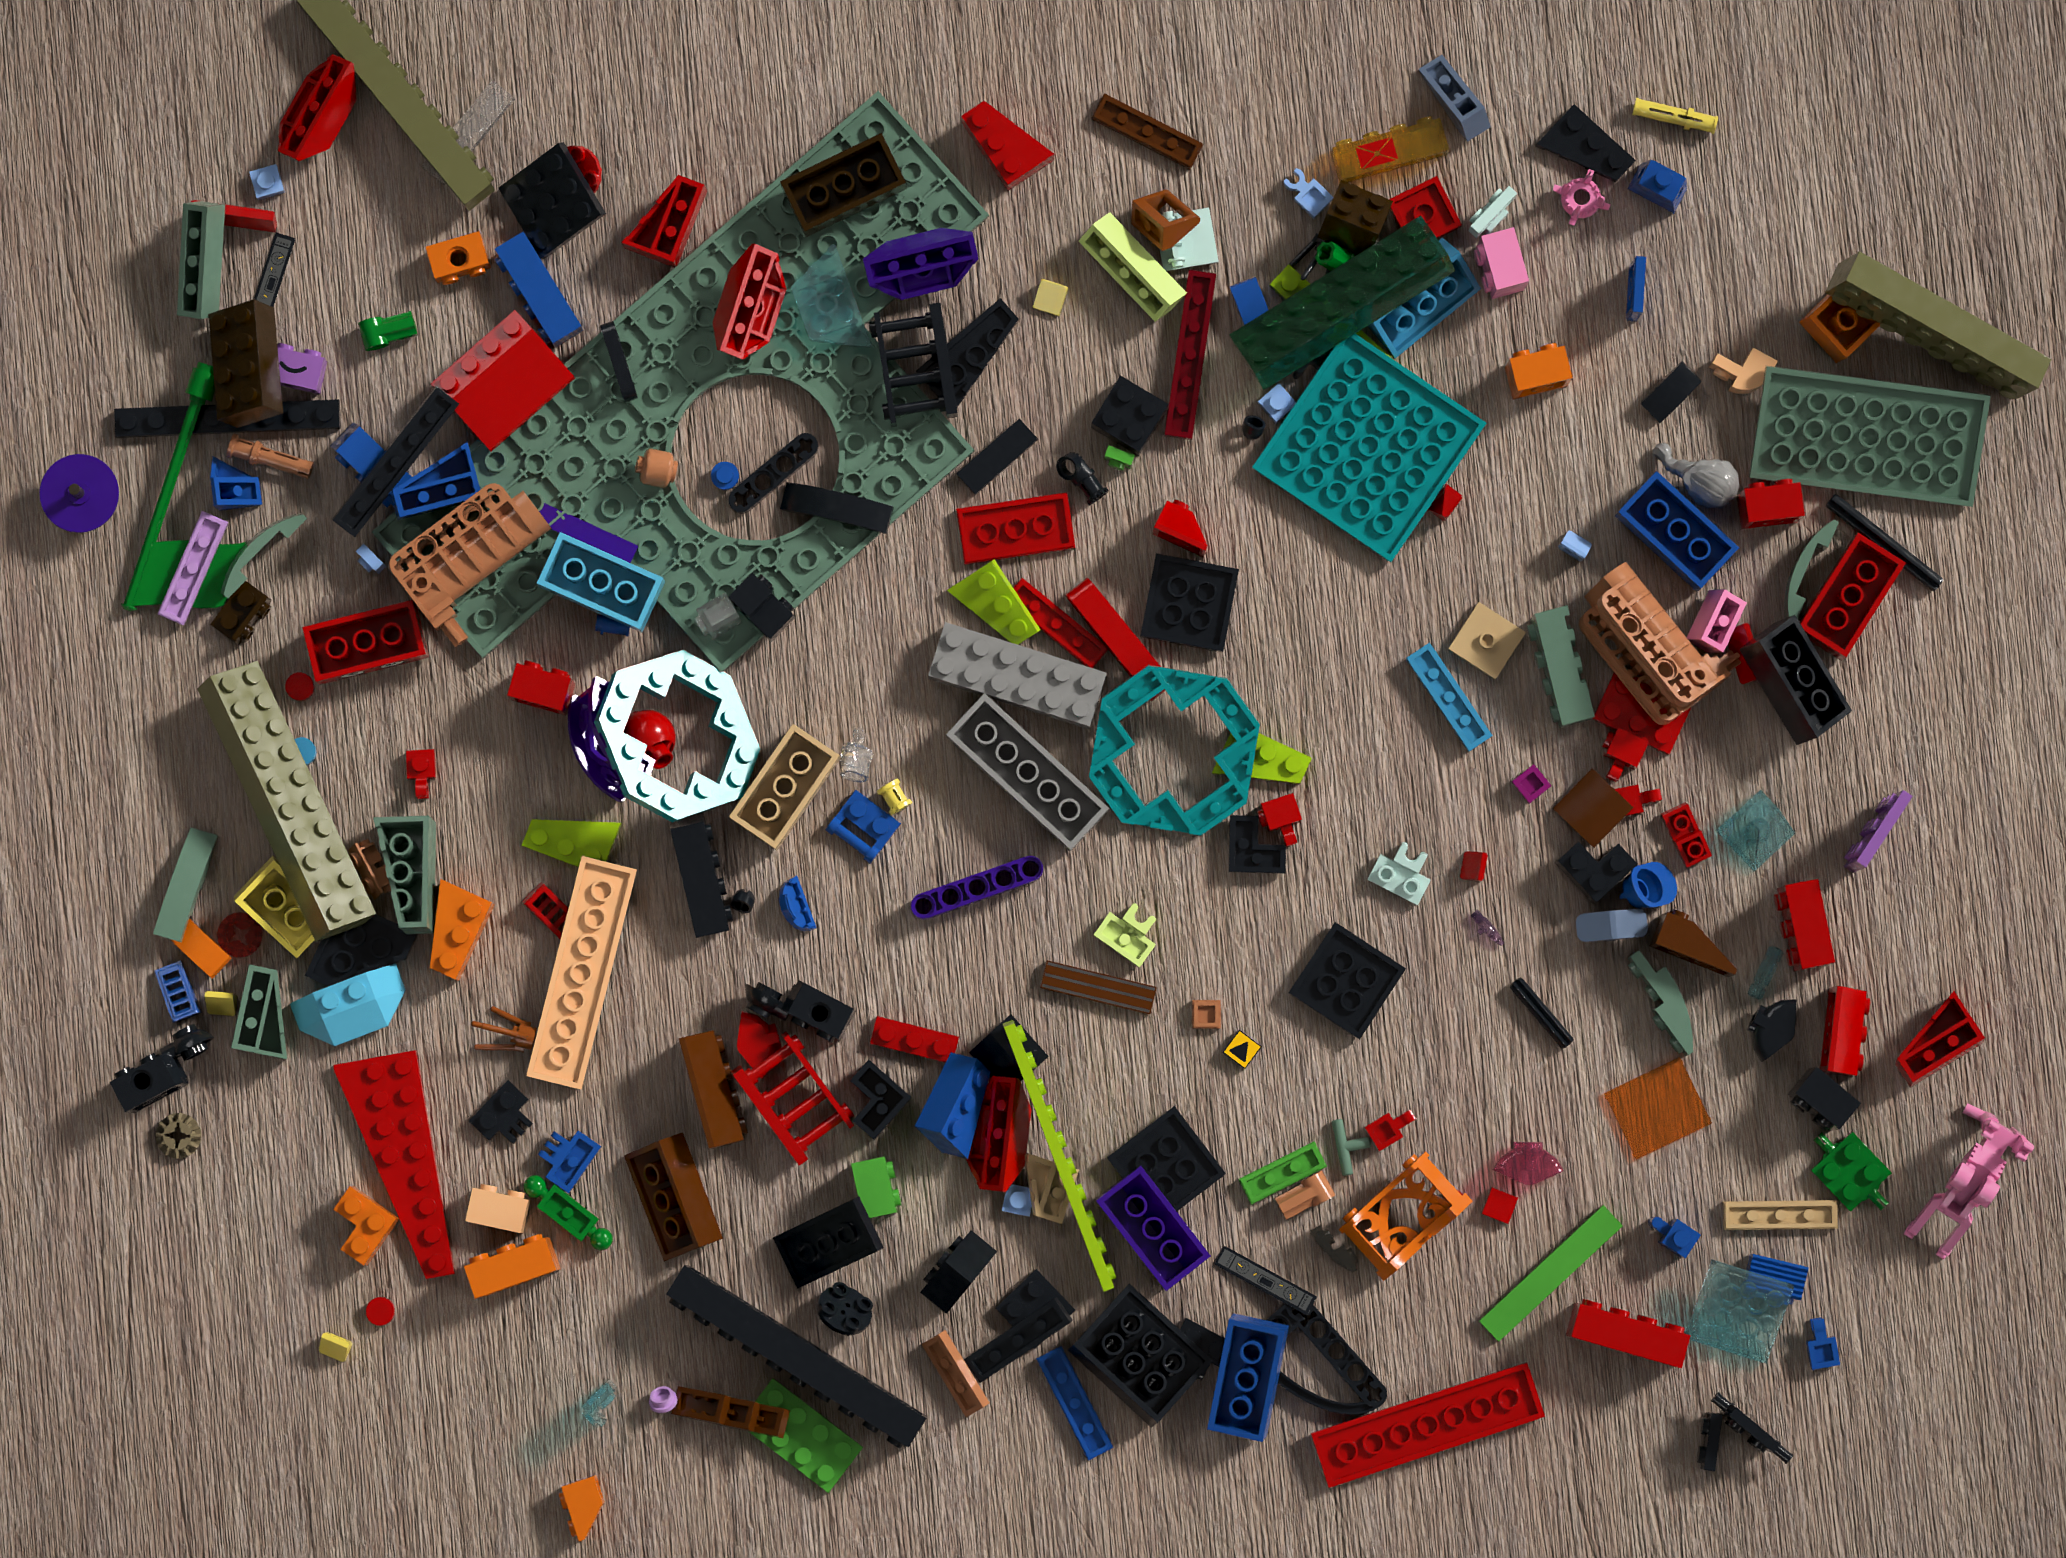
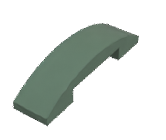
M300 513L282 518L268 525L252 537L231 563L222 584L221 594L228 599L248 579L240 570L278 532L283 537L289 538L307 518Z
M1833 520L1818 531L1797 557L1790 572L1785 591V618L1795 615L1798 619L1806 598L1796 595V592L1815 548L1824 551L1829 547L1838 526V521Z

